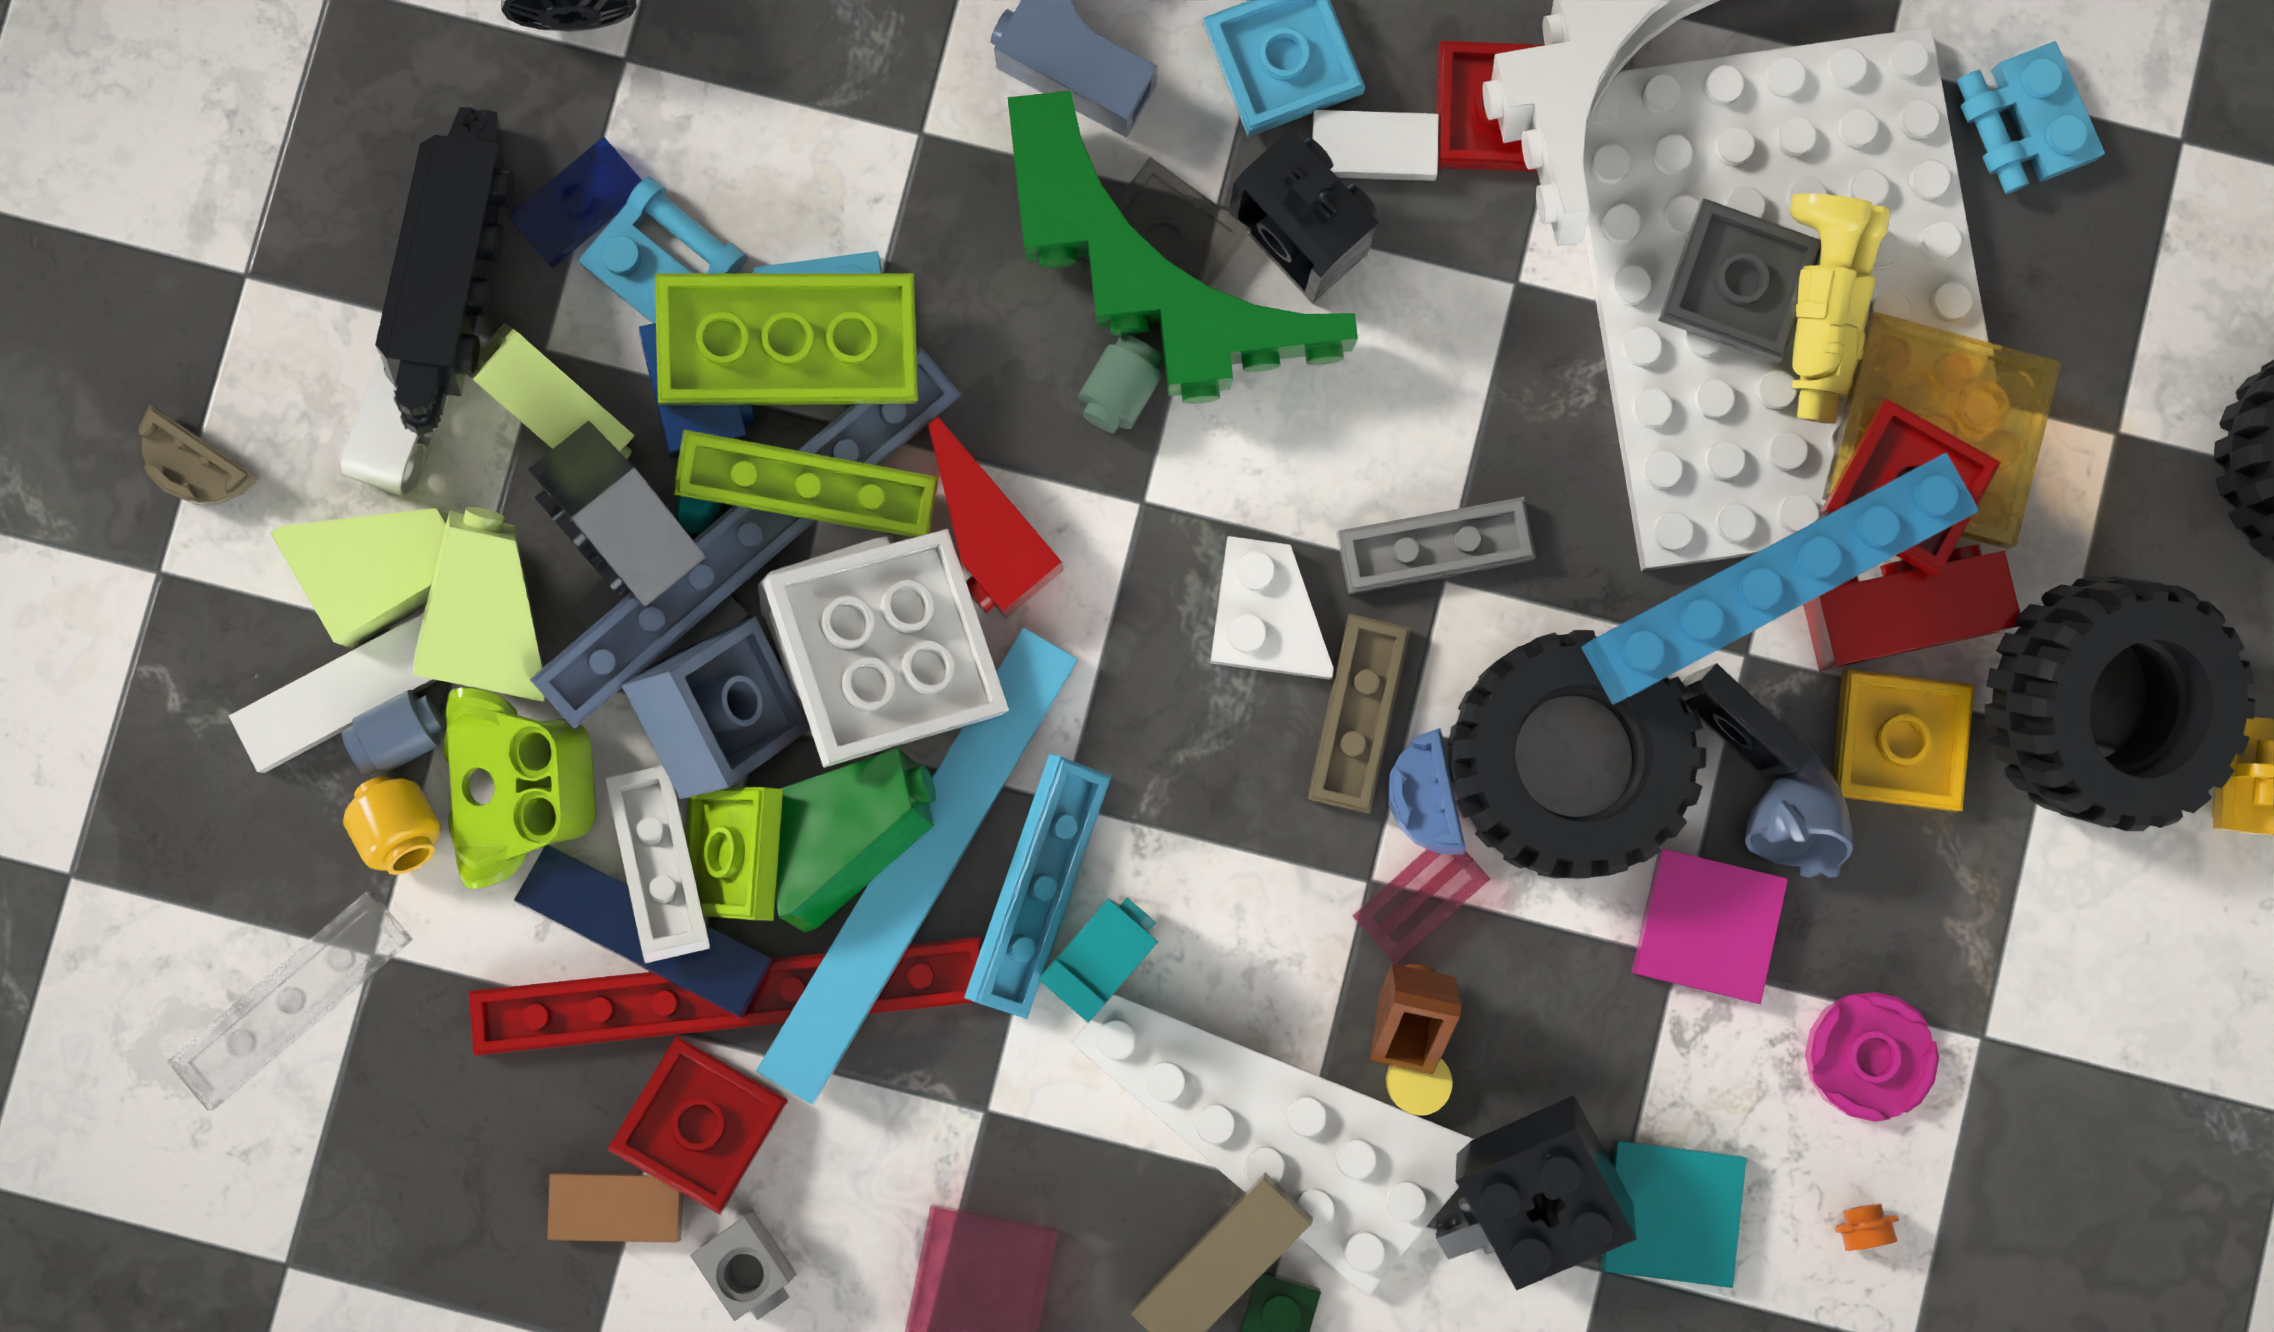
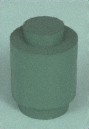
M1129 335L1120 336L1115 345H1107L1077 396L1079 402L1085 407L1082 413L1083 417L1096 427L1109 433H1115L1118 427L1132 429L1162 378L1159 369L1164 359L1160 353L1145 342Z

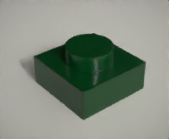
M1264 1272L1253 1283L1239 1332H1310L1321 1295L1320 1289Z

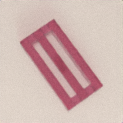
M1425 849L1351 916L1368 933V936L1384 951L1393 964H1397L1490 880V877L1466 851L1464 855L1450 854L1453 859L1380 925L1372 919V916L1441 854ZM1461 869H1464L1470 878L1403 939L1395 944L1388 937L1391 932Z

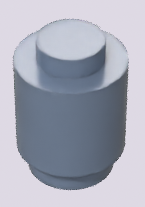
M409 689L354 717L353 726L342 731V739L348 754L362 774L368 776L376 771L386 774L439 747L441 742L438 732L445 729V722L436 704L428 695L419 698Z

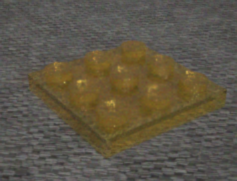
M1874 312L1868 317L1864 330L1866 334L1863 349L1864 355L1862 361H1858L1852 380L1854 382L1847 398L1822 499H1828L1880 403L1889 399L2001 462L1977 506L1979 511L1972 515L1961 537L2005 549L2017 546L2061 362Z

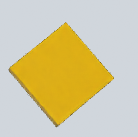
M1852 669L1842 671L1832 775L1840 787L1844 798L1954 812L1963 811L1974 685Z

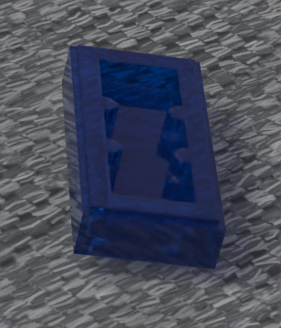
M603 136L512 212L508 218L547 263L554 268L620 212L626 205L631 192L642 179Z

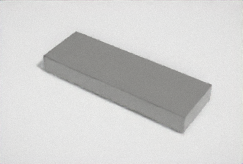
M1524 497L1339 530L1336 533L1348 595L1532 562L1536 559Z

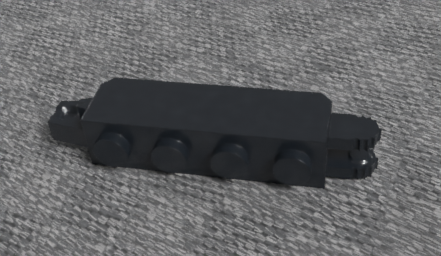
M459 107L448 136L434 135L420 143L375 343L384 365L385 375L396 388L394 390V401L401 412L402 424H404L405 430L409 429L416 433L417 436L428 432L433 433V429L438 428V423L441 422L440 415H443L446 396H461L465 374H473L478 366L480 340L478 335H474L477 317L486 318L489 312L490 279H485L489 261H499L503 241L502 225L497 223L500 207H510L514 189L513 170L504 168L499 145L500 124L497 112Z

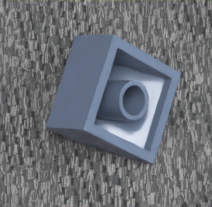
M756 616L745 619L665 657L621 685L680 799L731 787L811 730L809 722Z

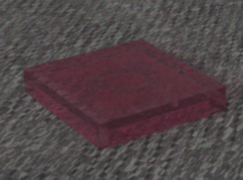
M931 1204L905 1332H1038L1058 1229Z

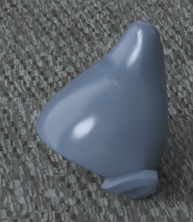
M1804 744L1814 755L1799 771L1776 776L1774 782L1750 812L1746 826L1745 843L1749 851L1767 861L1800 867V876L1813 878L1824 874L1828 878L1838 877L1841 871V864L1851 856L1853 851V828L1844 795L1830 770L1818 754L1807 744Z

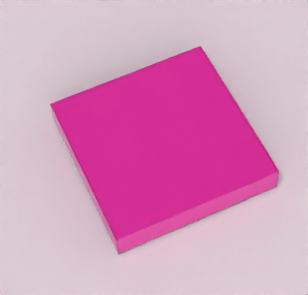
M1661 849V852L1657 854L1631 973L1761 1004L1788 879L1676 851Z

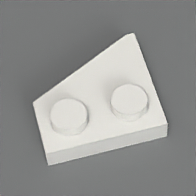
M1227 537L1211 664L1331 680L1333 665L1290 544Z

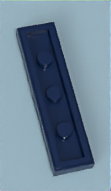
M550 845L544 847L514 898L515 902L740 1019L743 1018L773 964L770 957L707 925L705 927L710 945L709 949L645 963L628 885Z

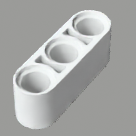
M379 356L345 444L341 460V472L343 476L405 497L412 492L420 478L438 428H434L433 433L428 432L419 436L409 429L405 430L400 418L401 412L394 401V390L396 388L386 377L381 356ZM447 395V396H446V401H445V406H444L443 415H444V412H445V410H446V407H447V405H448V402H449V399H450L451 395Z

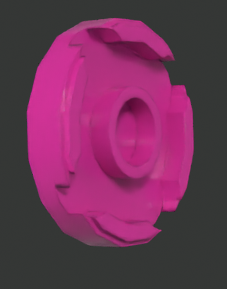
M1870 991L1845 995L1823 1009L1809 1030L1805 1051L1809 1077L1823 1100L1844 1115L1874 1122L1888 1120L1904 1112H1909L1921 1104L1935 1083L1939 1062L1936 1041H1933L1932 1034L1926 1026L1928 1023L1921 1012L1901 998Z

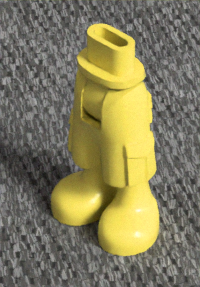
M1792 195L1791 216L1798 223L1815 229L1819 233L1821 259L1820 265L1803 266L1800 272L1798 304L1796 305V317L1798 319L1792 360L1793 370L1800 375V380H1792L1791 389L1800 391L1797 411L1798 419L1836 424L1839 396L1848 397L1854 382L1852 376L1858 361L1863 360L1866 336L1863 331L1868 319L1867 314L1876 280L1875 276H1871L1880 243L1888 232L1890 208L1875 206L1870 201L1845 196Z

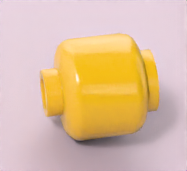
M379 776L364 782L356 789L354 793L355 798L345 810L343 824L359 855L369 868L399 875L417 869L434 855V845L439 840L442 828L423 791L416 782L404 778L390 780L387 776Z

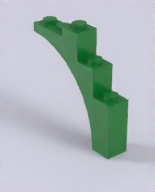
M1071 90L1007 97L1026 262L1039 261V267L1057 269L1076 264L1077 257L1089 256L1097 329L1110 328L1111 335L1131 336L1147 332L1149 330L1148 324L1160 323L1168 396L1182 395V401L1186 404L1211 402L1221 398L1220 391L1231 389L1233 380L1232 364L1242 363L1243 371L1260 372L1280 367V359L1305 356L1306 364L1324 365L1342 361L1344 359L1343 352L1353 351L1358 339L1355 313L1303 314L1254 305L1205 285L1166 260L1127 222L1102 186L1081 139Z

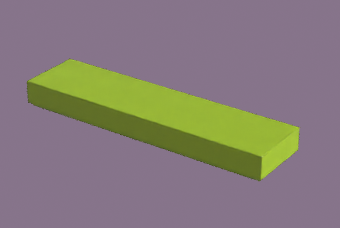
M684 430L672 495L914 538L930 533L939 477Z

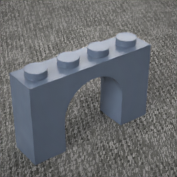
M1021 0L1015 12L1009 9L1003 12L991 36L990 42L995 45L994 53L998 70L1041 93L1071 90L1075 111L1125 138L1128 137L1156 87L1157 65L1093 31L1078 15L1072 0Z

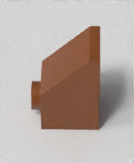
M1391 963L1379 994L1370 1061L1433 1074L1460 1018L1461 1001L1456 978L1439 974L1434 969L1421 964L1402 966Z

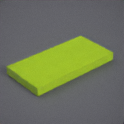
M655 273L658 406L916 404L918 401L914 273Z

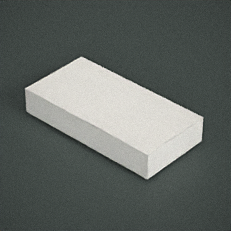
M1314 110L1312 116V139L1319 143L1330 156L1334 165L1330 170L1337 178L1435 181L1437 177L1439 114Z

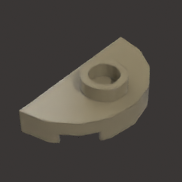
M149 404L139 426V436H142V455L146 463L144 468L147 475L164 492L192 504H221L241 496L260 478Z

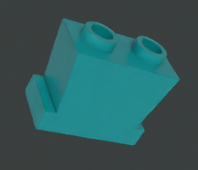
M1128 897L1119 907L1108 898L1038 980L1089 1023L1158 943L1149 934L1150 930L1156 925V922Z

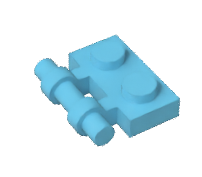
M2056 41L1999 62L1991 70L1999 88L1998 90L1989 91L1981 70L1970 72L1957 80L1965 100L1960 106L1968 124L1975 123L1987 151L1982 157L1989 174H1997L2005 194L2015 192L2029 184L2021 163L2030 160L2040 183L2094 162L2105 154ZM2006 110L2009 111L2021 139L2020 141L2011 142L1999 113Z

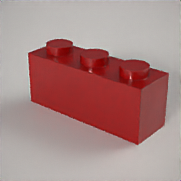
M1980 544L1953 549L1941 573L1934 577L1910 563L1900 560L1880 566L1882 577L1859 581L1858 576L1803 604L1819 671L2004 632L2019 627L2015 620L2020 614L2005 550L1983 555Z

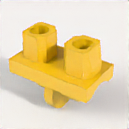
M2254 717V719L2246 720L2243 735L2250 737L2244 754L2242 756L2236 754L2230 764V767L2235 770L2222 788L2216 787L2212 810L2213 829L2274 836V719Z

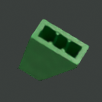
M897 748L780 788L783 789L775 893L779 918L804 933L817 929L934 826L929 803L935 802L936 791L931 775L924 765H918Z

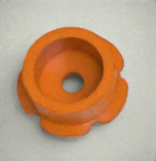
M1882 1203L1870 1204L1843 1210L1845 1223L1838 1224L1835 1227V1233L1842 1234L1845 1251L1861 1250L1897 1242L1893 1222L1899 1221V1217L1896 1214L1884 1215Z

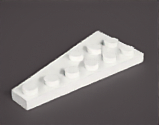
M1117 994L1111 996L1101 1010L1083 1027L1071 1042L1073 1046L1245 1193L1266 1172L1313 1217L1312 1224L1298 1238L1367 1297L1371 1295L1459 1188L1455 1182L1456 1156L1471 1140H1474V1138L1450 1130L1417 1115L1407 1113L1370 1096L1259 1053Z

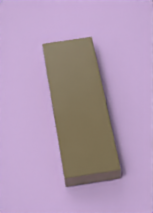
M1354 614L1347 616L1307 795L1308 801L1365 814L1371 813L1411 627Z
M1265 1172L1134 1306L1131 1315L1148 1332H1206L1312 1224L1313 1217Z

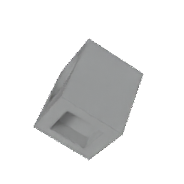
M754 1210L690 1255L734 1322L749 1311L752 1312L756 1320H759L790 1297L784 1286L797 1275ZM749 1254L760 1261L764 1271L763 1281L760 1285L749 1287L742 1285L735 1279L732 1272V1263L736 1255Z

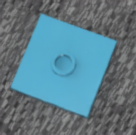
M1249 0L1203 18L1204 29L1247 137L1310 115L1314 110H1323L1364 94L1365 85L1330 0Z

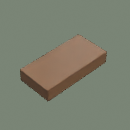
M554 1172L550 1174L547 1240L679 1242L682 1231L683 1194L649 1174Z

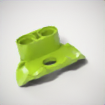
M457 688L449 692L446 708V732L443 743L444 759L449 763L452 811L448 815V827L454 844L456 863L462 884L470 889L484 888L498 884L512 876L527 858V853L552 843L583 837L591 830L596 816L592 745L589 734L581 724L574 729L565 719L540 722L517 715V710L507 700L496 693L486 690ZM548 741L550 743L552 750L551 758L549 757L547 751ZM478 768L489 772L495 786L494 794L486 805L477 802L471 795L469 788L470 778ZM552 806L555 809L556 822L553 820L552 817Z

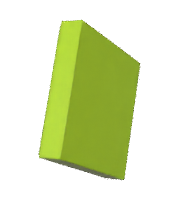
M729 787L688 797L685 838L703 916L774 921L783 789Z

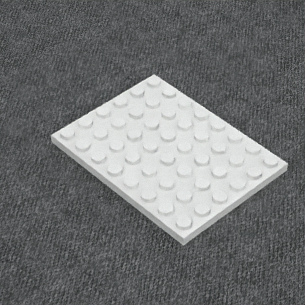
M1932 27L1619 71L1612 79L1591 115L1585 135L1583 167L1590 205L1585 239L1641 571L1750 556L1825 517L1820 514L1824 504L1880 403L1886 399L1893 401L2001 462L1977 506L1979 511L1972 515L1968 523L2009 518L2019 514ZM1826 194L1867 200L1875 206L1890 208L1888 232L1880 243L1871 276H1875L1876 280L1867 314L1868 319L1863 331L1866 334L1863 360L1858 361L1852 376L1854 382L1848 397L1839 396L1836 424L1817 423L1797 418L1800 391L1791 389L1792 380H1800V375L1792 367L1797 321L1784 359L1779 363L1658 321L1698 205L1703 198L1820 239V235L1815 229L1804 226L1792 218L1790 213L1792 195ZM1821 252L1816 265H1820Z

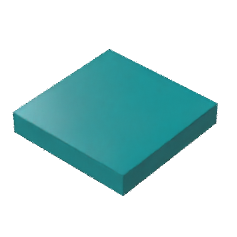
M1614 1139L1611 1163L1633 1202L1637 1240L1602 1254L1600 1269L1610 1273L1733 1288L1746 1157Z

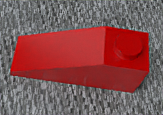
M937 417L928 426L961 563L966 573L970 576L966 584L971 597L986 614L996 607L1007 618L1063 571L1062 561L941 419Z

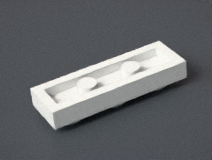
M663 765L605 778L645 963L709 949L708 935L674 787Z

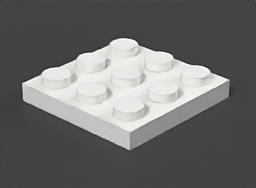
M948 529L768 575L762 582L823 768L998 717L1009 711Z

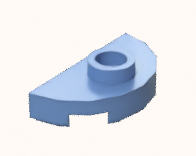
M1441 728L1417 736L1411 742V745L1399 755L1389 776V807L1397 826L1415 844L1438 854L1464 855L1465 842Z

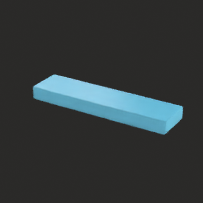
M1049 753L964 998L1028 1019L1040 984L1038 979L1045 970L1111 779L1110 775Z

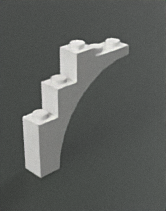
M1554 0L1551 15L1543 17L1544 46L1495 54L1491 81L1483 82L1485 112L1489 120L1498 119L1504 143L1522 140L1523 157L1527 169L1537 168L1541 183L1536 188L1538 214L1542 224L1551 223L1557 247L1582 243L1590 212L1583 167L1585 135L1591 115L1612 79L1644 44L1679 19L1720 0Z

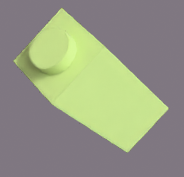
M505 323L480 349L478 366L474 373H466L552 449L589 420L626 459H628L632 452L626 445L635 435L521 334Z
M467 507L464 514L449 510L414 653L413 675L544 702L545 696L529 680L544 665L514 525L504 523L505 517L492 510Z
M437 508L286 525L280 526L270 532L333 642L353 649L427 604L448 515Z

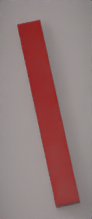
M983 937L910 944L869 1014L976 1003L964 998L983 945ZM827 953L771 959L773 964L742 1019L651 972L468 991L473 1054L475 1056L785 1023Z

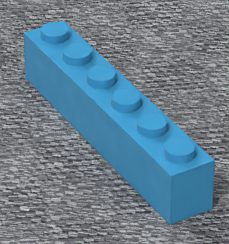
M1946 452L1607 631L1581 648L1609 700L1614 705L1977 513L1979 509Z

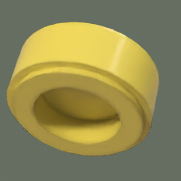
M1441 1058L1433 1074L1390 1065L1386 1074V1088L1391 1100L1403 1111L1413 1115H1428L1438 1111L1448 1101L1452 1091V1075L1449 1067Z

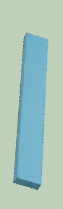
M1022 628L996 671L1009 711L1001 716L970 724L961 729L932 778L936 791V800L929 803L934 826L869 882L756 1072L811 1105L815 1104L1078 664V658L1028 629Z

